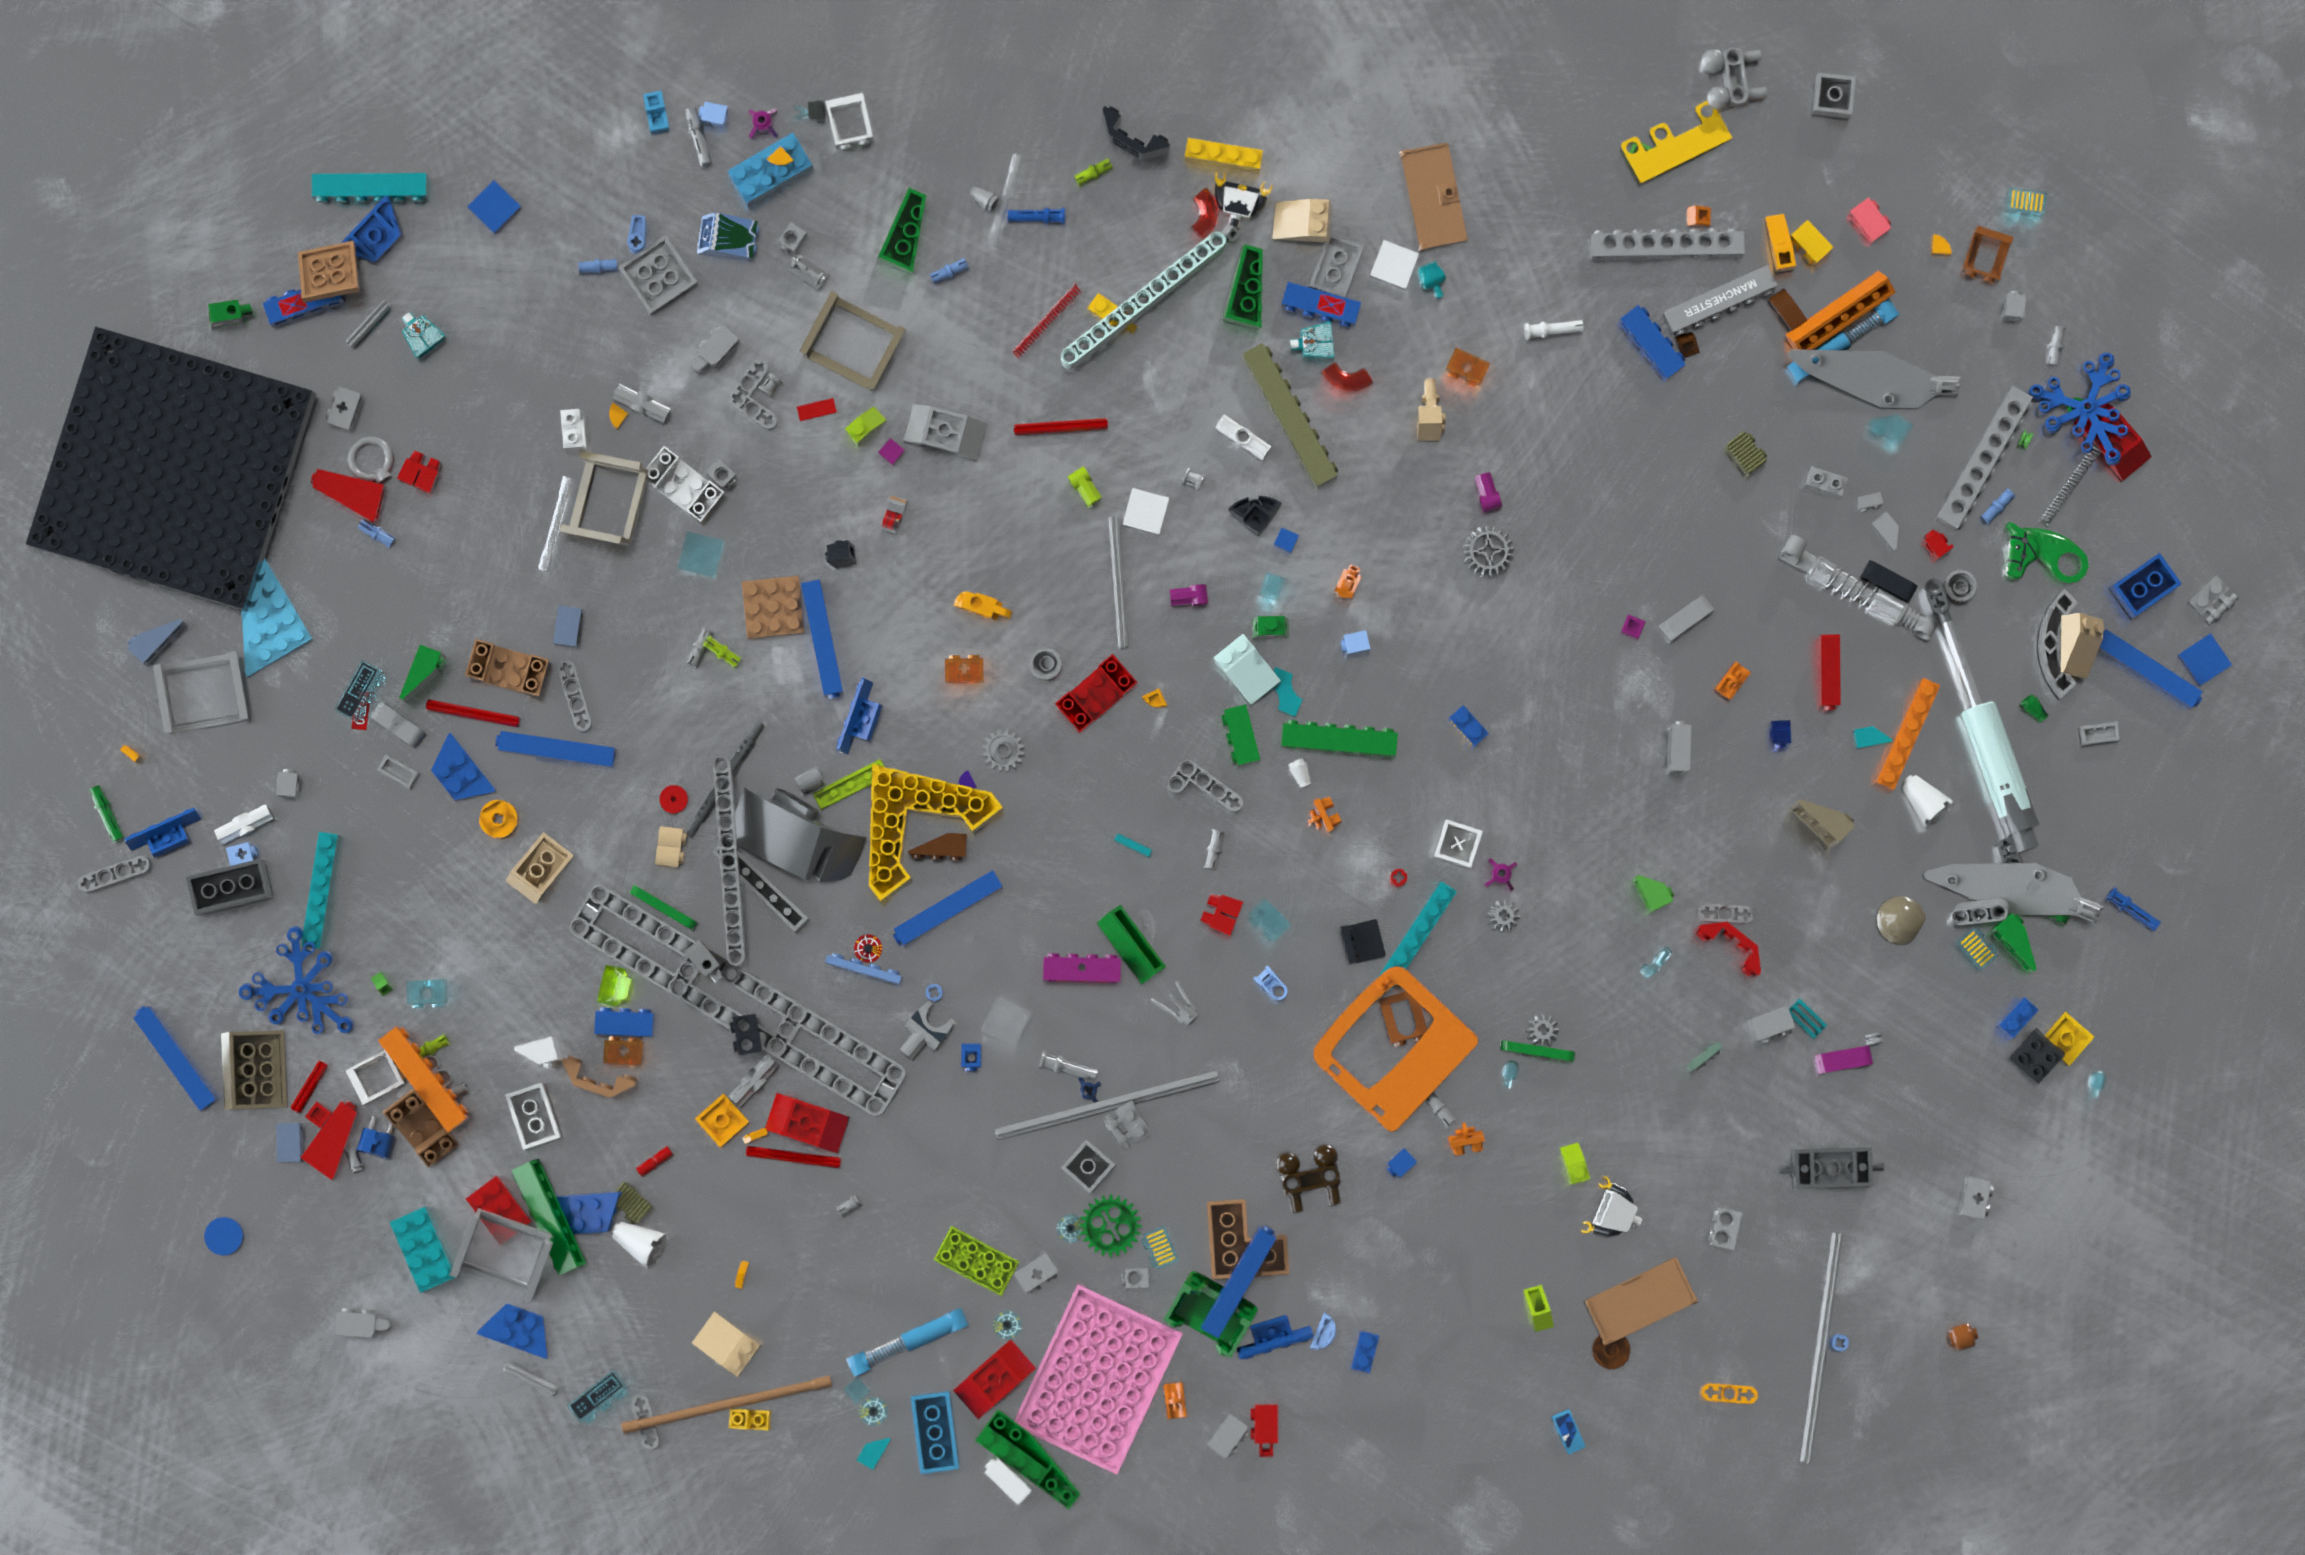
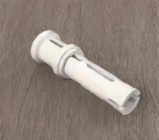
M1583 321L1552 324L1541 322L1534 325L1525 323L1526 340L1536 337L1545 339L1548 335L1583 332Z

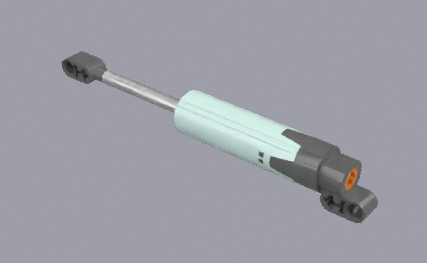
M1932 578L1925 583V591L1931 608L1934 612L1938 613L1972 707L1963 711L1961 717L2005 838L1999 841L1998 850L2003 863H2009L2012 859L2023 863L2020 852L2039 846L2033 827L2040 824L1996 703L1990 701L1982 704L1949 613L1950 602L1944 585L1939 579ZM1932 582L1939 584L1937 592L1933 593L1930 591L1929 586ZM1942 593L1943 596H1939L1941 602H1945L1943 610L1936 608L1939 602L1937 598L1933 599L1932 596H1938ZM2005 841L2012 844L2010 852L2011 854L2015 852L2016 856H2010L2006 859L2005 855H2009L2007 849H2003Z

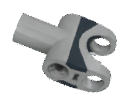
M930 1000L917 1010L904 1026L912 1034L901 1046L900 1050L912 1060L925 1045L935 1051L955 1023L951 1018L940 1027L931 1026L927 1021V1015L934 1003Z

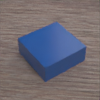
M1282 527L1274 542V546L1291 553L1299 535Z

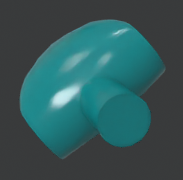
M1436 261L1419 267V279L1424 289L1433 288L1436 297H1442L1444 294L1440 284L1446 280V275Z

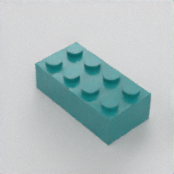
M424 1206L389 1222L419 1293H424L458 1278V1276L450 1275L453 1265L428 1207Z

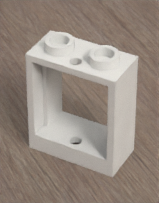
M863 93L826 101L836 148L847 150L852 148L851 145L859 144V146H864L873 141ZM861 105L867 135L840 141L833 111Z
M580 409L560 410L564 450L568 455L580 454V450L587 452L583 413Z
M385 1050L345 1070L363 1105H367L406 1085L405 1079L407 1078ZM386 1057L398 1082L369 1097L357 1072Z
M992 1458L985 1466L987 1470L984 1473L1016 1504L1019 1505L1032 1491L1001 1459L995 1460Z

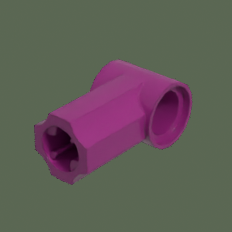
M1488 472L1475 476L1483 512L1502 508V501L1499 492L1496 491L1491 473Z
M1207 584L1170 589L1171 606L1208 604Z

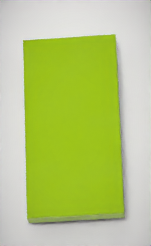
M953 1226L950 1227L933 1259L1000 1296L1003 1295L1020 1263Z

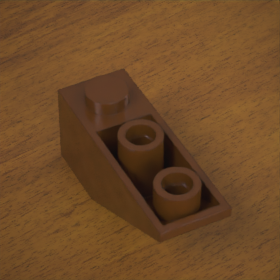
M946 833L909 850L908 855H912V859H923L924 856H931V860H943V857H950V861H962V858H966L967 834Z

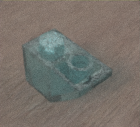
M1898 414L1874 418L1867 424L1871 432L1876 435H1883L1886 437L1885 441L1893 446L1895 444L1899 446L1913 426L1912 423Z

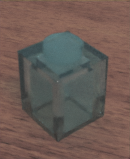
M1266 572L1259 594L1262 600L1269 603L1278 601L1285 578Z

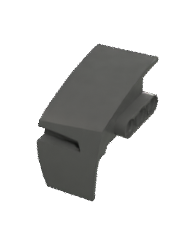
M744 788L735 812L737 844L740 847L805 880H810L813 877L819 882H827L850 876L866 837L844 833L815 819L818 809L780 788L775 789L772 799H765L748 788ZM727 837L728 840L733 842L731 837Z

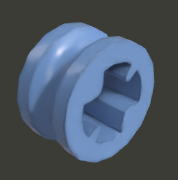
M931 984L926 988L925 993L930 1001H938L942 998L943 990L939 985ZM934 987L938 988L939 996L932 998L930 997L931 993L929 990L931 988L934 990Z

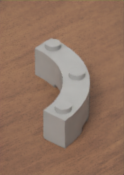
M2066 589L2059 593L2045 613L2038 639V653L2043 674L2059 699L2077 684L2071 675L2061 672V616L2069 615L2078 603Z

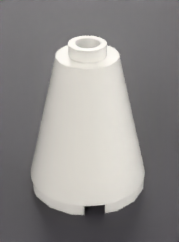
M1910 775L1903 781L1902 789L1925 828L1930 827L1928 825L1930 822L1935 824L1951 810L1948 807L1950 804L1954 806L1952 799L1917 775Z
M626 1222L617 1223L612 1229L613 1239L648 1269L655 1265L657 1261L654 1259L657 1255L661 1256L666 1247L667 1237H665L666 1234Z

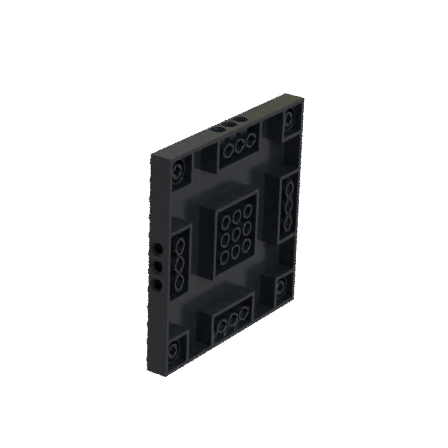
M95 326L25 544L34 549L248 612L316 393L306 388ZM111 348L113 352L107 354L106 349L110 350ZM291 400H292V403H294V406H290L289 409H288V407L286 406V404H287V403H291ZM48 531H55L54 535L47 534ZM234 583V585H236L235 589L228 588L229 584L233 585Z

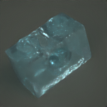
M446 979L406 981L407 1004L412 1005V1008H424V1004H431V1007H443V1003H448ZM425 989H430L432 992V996L429 999H424L422 996Z

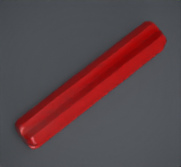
M320 1060L317 1062L292 1103L291 1110L300 1113L328 1067L326 1063Z

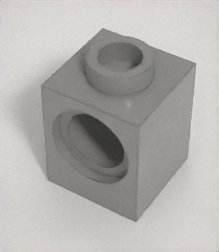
M790 222L778 240L781 245L780 249L788 254L790 252L796 254L808 236L807 232ZM791 235L797 237V241L794 244L787 243V238Z
M2010 291V293H2007L2005 295L2002 318L2022 321L2025 314L2027 295H2022L2020 291Z
M720 459L706 471V474L723 490L726 488L730 489L736 483V474ZM721 471L728 473V477L725 480L718 479V474Z
M284 769L283 772H278L277 796L298 798L300 775L295 773V770Z
M1148 1268L1125 1269V1273H1121L1122 1285H1126V1289L1149 1287ZM1132 1273H1138L1141 1276V1281L1138 1284L1130 1282L1129 1277Z

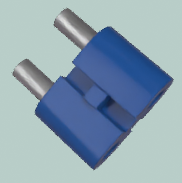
M371 1116L368 1127L362 1130L357 1151L389 1159L395 1141V1136L392 1135L395 1127L389 1121L386 1133L377 1132L374 1130L377 1118Z

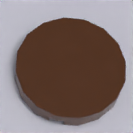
M1599 1335L1594 1340L1592 1355L1596 1363L1601 1367L1618 1369L1629 1359L1630 1344L1626 1337H1622L1605 1346Z

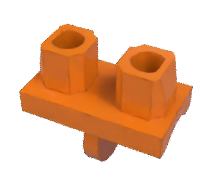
M1350 564L1348 570H1343L1334 590L1342 598L1353 597L1362 577L1358 575L1360 568Z
M1735 661L1715 690L1731 700L1751 672Z
M1327 797L1321 800L1318 798L1314 800L1319 815L1317 816L1315 810H1311L1309 813L1312 819L1308 820V823H1315L1317 829L1322 827L1320 819H1322L1328 833L1333 831L1334 827L1338 826L1342 821L1338 813L1330 817L1327 816L1325 810L1334 807L1331 798Z
M1466 1122L1462 1123V1129L1455 1130L1456 1135L1448 1136L1450 1147L1453 1149L1455 1156L1465 1154L1464 1145L1471 1144L1473 1152L1483 1151L1485 1138L1482 1130L1475 1131L1474 1126L1467 1128Z
M1183 1382L1163 1384L1167 1418L1187 1417Z

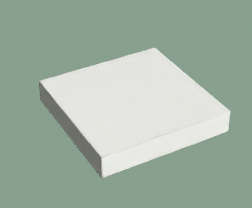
M1384 240L1370 277L1406 290L1419 253Z
M1132 488L1122 525L1159 535L1169 497Z

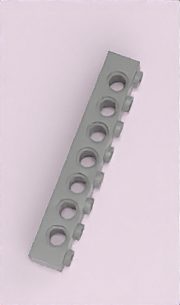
M1714 228L1709 229V232H1701V229H1690V232H1682V229H1672L1671 232H1663L1661 229L1652 230V233H1644V230H1633V233H1625V230H1615L1614 233L1597 230L1590 236L1591 259L1743 257L1745 254L1744 231H1739L1738 228H1730L1728 231H1720V229ZM1722 238L1727 239L1729 246H1721L1719 240ZM1647 239L1651 240L1653 242V247L1646 248L1643 244V241ZM1669 239L1672 242V247H1664L1662 241ZM1688 239L1691 242V246L1684 247L1681 241ZM1708 239L1710 246L1703 247L1700 240ZM1612 240L1615 243V247L1612 249L1607 248L1605 242ZM1624 241H1633L1634 247L1627 248L1624 245Z
M2014 386L2010 388L1935 520L1955 531L1958 527L1962 528L1968 519L1965 517L1968 510L1971 512L1977 502L1974 499L1977 494L1981 495L1986 487L1984 484L1986 478L1990 479L1996 470L1993 468L1996 461H2001L2005 454L2002 450L2005 445L2009 446L2014 436L2011 434L2015 428L2018 430L2024 420L2021 419L2023 413H2028L2033 405L2030 402L2033 398L2032 396ZM2016 406L2018 414H2012L2009 411V407ZM2001 422H2006L2009 425L2008 431H2003L2000 428ZM1992 438L1999 440V447L1991 445L1990 441ZM1982 455H1988L1990 457L1989 464H1985L1982 462ZM1973 471H1978L1981 474L1980 480L1973 479ZM1963 488H1969L1972 495L1970 497L1965 496L1962 492ZM1954 504L1961 505V513H1956L1953 510Z

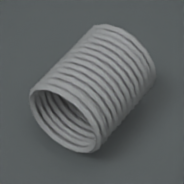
M817 767L795 777L804 796L825 785Z

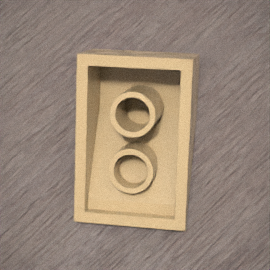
M1303 199L1275 202L1272 239L1329 242L1332 216L1330 200Z
M2082 613L2061 616L2062 673L2083 679L2088 677L2103 640L2104 625L2102 619Z
M543 832L512 869L506 882L537 904L574 855Z
M715 1311L692 1342L693 1345L736 1377L741 1375L761 1347V1344Z

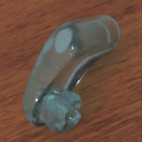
M1664 947L1655 955L1650 966L1643 964L1640 972L1645 975L1644 977L1649 978L1654 975L1672 954V950Z

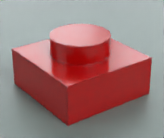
M316 1101L305 1117L317 1127L322 1128L332 1112Z

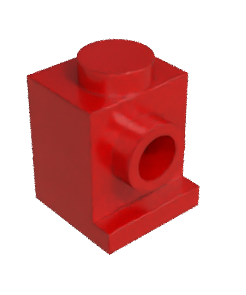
M1934 529L1925 535L1927 539L1923 541L1936 560L1954 547L1952 544L1948 546V540L1943 533L1939 534Z

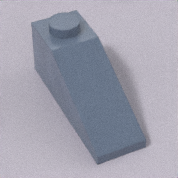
M178 619L140 633L138 636L134 635L128 641L127 649L143 664L147 665L186 623Z

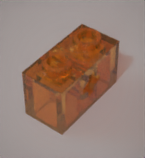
M1456 347L1445 371L1448 372L1449 376L1455 379L1460 377L1466 380V384L1476 387V385H1481L1490 363ZM1470 365V370L1467 373L1464 372V367Z
M950 655L949 659H945V683H984V659L980 658V655H968V658H960V655ZM963 664L970 668L965 674L962 670H959V668L963 667Z
M609 1037V1040H604V1064L643 1065L644 1042H640V1038L628 1037V1041H621V1037ZM624 1045L626 1049H629V1053H625V1056L619 1052V1049H623Z

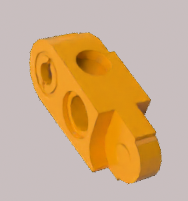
M966 591L956 597L953 605L961 610L997 621L998 616L1011 619L1013 611L1003 608V603L997 601L998 599Z

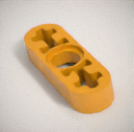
M1708 1383L1701 1389L1702 1397L1708 1401L1752 1404L1758 1398L1757 1390L1751 1386ZM1711 1386L1712 1390L1719 1391L1718 1387H1722L1720 1392L1721 1399H1718L1719 1395L1713 1394L1711 1398H1708L1705 1390H1708ZM1727 1388H1732L1735 1391V1396L1732 1399H1727L1724 1396V1391ZM1738 1388H1741V1393H1747L1748 1389H1750L1751 1393H1754V1397L1747 1401V1397L1740 1396L1741 1400H1737L1739 1395Z

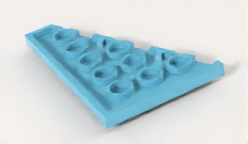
M264 558L248 612L241 610L245 674L248 678L313 640Z

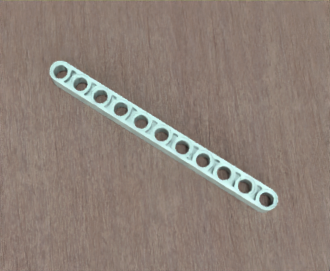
M1214 232L1066 347L1061 353L1062 366L1066 369H1073L1221 254L1226 247L1225 235L1221 232ZM1214 240H1220L1222 244L1216 246L1212 242ZM1200 251H1204L1208 255L1206 257H1200L1198 256V253ZM1191 263L1193 267L1186 269L1183 267V264ZM1175 274L1178 276V279L1170 280L1168 276ZM1155 286H1161L1163 290L1161 292H1156L1153 288ZM1145 297L1149 301L1142 304L1139 302V299ZM1126 309H1132L1134 313L1132 315H1126L1124 311ZM1115 320L1119 322V325L1112 327L1109 323ZM1102 332L1104 337L1096 338L1094 334ZM1081 344H1088L1089 348L1082 350L1079 346ZM1072 355L1075 359L1068 362L1064 358Z

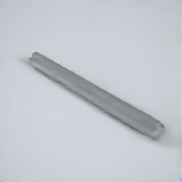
M1118 516L1109 517L1118 647L1124 649L1128 648L1129 645L1120 523Z

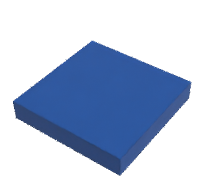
M495 180L467 206L494 234L521 208Z
M2211 633L2178 654L2199 686L2232 665Z

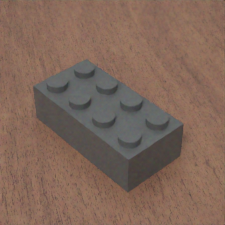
M263 859L186 876L195 915L273 898Z

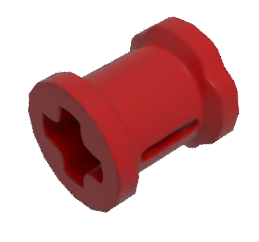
M1395 869L1390 874V882L1396 887L1403 886L1408 878L1407 873L1403 869ZM1397 873H1401V877H1404L1400 883L1393 879V876H1396Z

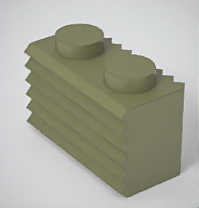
M1743 431L1728 442L1725 448L1745 474L1749 476L1767 462V454L1761 447L1757 448L1754 444L1756 440L1751 433L1746 434Z
M623 1181L615 1191H621L622 1193L618 1199L616 1211L619 1212L621 1209L626 1214L624 1218L631 1224H634V1222L640 1224L654 1206Z

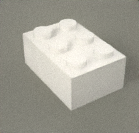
M541 1082L505 1095L523 1150L562 1138L544 1083Z

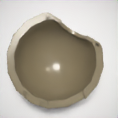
M1895 896L1886 900L1879 908L1877 926L1881 935L1889 942L1897 945H1907L1913 941L1925 922L1926 915L1922 906L1914 899L1906 896Z

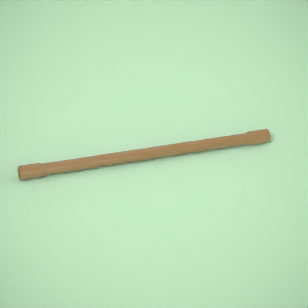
M830 1375L645 1419L621 1423L623 1434L666 1423L806 1391L832 1387Z

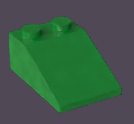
M420 644L399 698L403 702L408 703L439 675L440 670H444L447 660H445L446 656L442 652Z
M2008 914L2004 920H2001L1990 931L2028 973L2034 972L2037 967L2027 931L2023 925L2024 921L2018 914Z

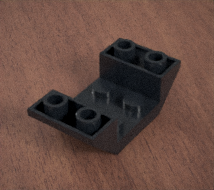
M1109 106V108L1103 107V119L1110 143L1141 161L1169 154L1170 143H1168L1169 140L1162 135H1153L1145 147L1141 140L1137 138L1133 140L1127 137L1128 133L1118 128L1121 123V115L1116 108Z

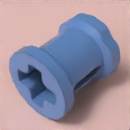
M1835 1334L1831 1337L1830 1346L1833 1350L1844 1351L1848 1348L1849 1340L1845 1335ZM1837 1338L1844 1340L1842 1342V1347L1835 1346V1344L1837 1343Z

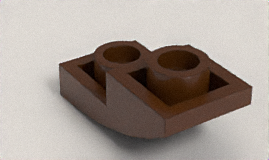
M1785 288L1768 298L1777 314L1782 317L1790 330L1795 329L1807 320Z

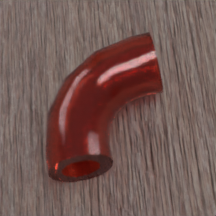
M1207 187L1193 198V201L1199 208V217L1191 228L1202 241L1213 231L1218 219L1217 202Z
M1335 362L1321 372L1322 376L1333 387L1343 391H1359L1373 384V380L1364 368L1354 373H1348L1343 371Z

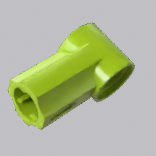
M1084 466L1067 476L1088 507L1102 499Z

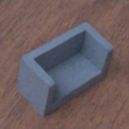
M558 606L553 639L554 645L571 648L578 647V630L580 617L583 614L581 608Z
M302 1123L276 1124L277 1162H303V1159L300 1158L303 1155Z

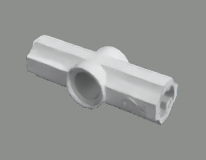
M1223 415L1215 427L1216 430L1233 440L1238 446L1243 447L1261 460L1265 458L1272 447L1252 434L1249 429L1242 427L1226 415ZM1245 433L1249 439L1246 442H1241L1238 439V435Z
M265 804L249 813L246 812L238 815L231 822L214 830L220 844L224 845L238 837H244L254 832L255 828L273 820V816Z

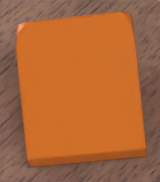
M1697 205L1688 207L1687 226L1710 227L1711 207Z

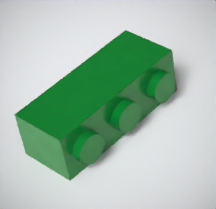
M1244 704L1225 709L1224 715H1221L1223 726L1228 727L1229 733L1226 734L1228 745L1232 744L1234 751L1231 752L1233 763H1237L1238 767L1259 762L1260 756L1247 705Z

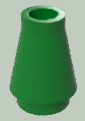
M2030 694L2021 702L2022 709L2039 722L2044 721L2049 716L2037 696Z

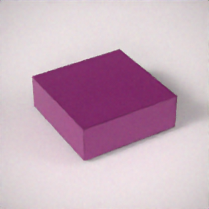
M890 438L878 453L893 465L905 450Z
M1628 614L1621 633L1639 639L1646 621Z

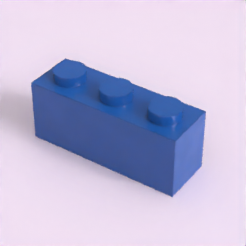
M601 1007L600 1011H595L594 1034L654 1037L655 1014L650 1013L649 1009H639V1013H635L627 1008H620L619 1012H612V1008Z

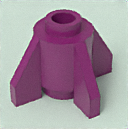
M775 108L768 112H755L751 109L748 111L753 117L752 123L754 125L749 134L750 139H753L758 132H769L775 139L778 137V134L772 128V118L778 113Z
M1490 858L1488 862L1493 867L1491 872L1492 879L1485 883L1484 886L1487 888L1494 882L1505 884L1511 892L1514 889L1509 881L1512 874L1511 869L1517 866V863L1514 862L1507 866L1506 864H1497ZM1504 870V877H1500L1498 872Z

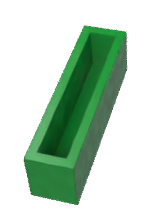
M1121 905L1097 921L1099 927L1141 984L1154 977L1166 967Z

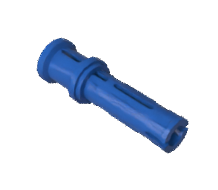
M1046 207L1044 210H1008V222L1037 221L1046 224H1065V208L1049 209V207Z
M2113 887L2105 898L2106 902L2110 901L2118 907L2119 911H2126L2153 931L2158 928L2161 923L2160 920H2157L2131 901V897H2126L2117 891L2116 887ZM2138 913H2140L2141 915H2143L2144 917H2146V918L2149 919V920H2146L2145 918H2143L2142 916H2140Z

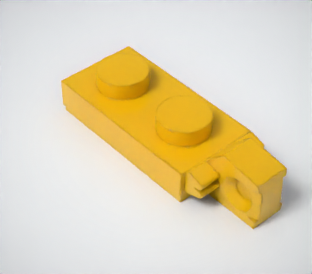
M1098 293L1087 309L1103 319L1118 306ZM1113 320L1110 321L1109 325L1116 327L1119 325V322ZM1131 323L1125 329L1134 334L1138 326Z

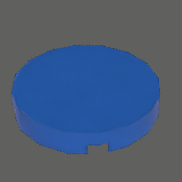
M216 1218L206 1227L204 1233L205 1243L214 1254L222 1256L231 1255L242 1245L243 1230L240 1224L232 1218Z

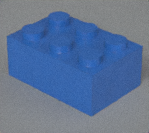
M2158 553L2111 586L2110 590L2130 618L2133 619L2182 583L2163 556Z

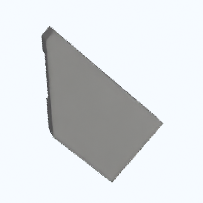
M1885 512L1871 525L1894 552L1897 549L1899 526L1888 512Z

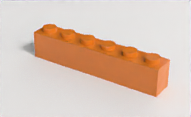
M1877 271L1788 332L1785 336L1792 349L1813 350L1896 292L1889 278L1880 271Z
M1925 678L1920 679L1874 782L1875 785L1891 792L1895 789L1940 688L1939 684Z
M394 1027L380 1038L378 1042L446 1131L452 1132L469 1119L467 1116L468 1110L462 1103L460 1105L455 1100L457 1098L456 1094L450 1088L447 1089L443 1084L445 1080L439 1073L435 1074L432 1070L433 1064L428 1058L424 1059L420 1054L422 1052L420 1047L415 1042L412 1044L408 1038L410 1035L404 1027Z

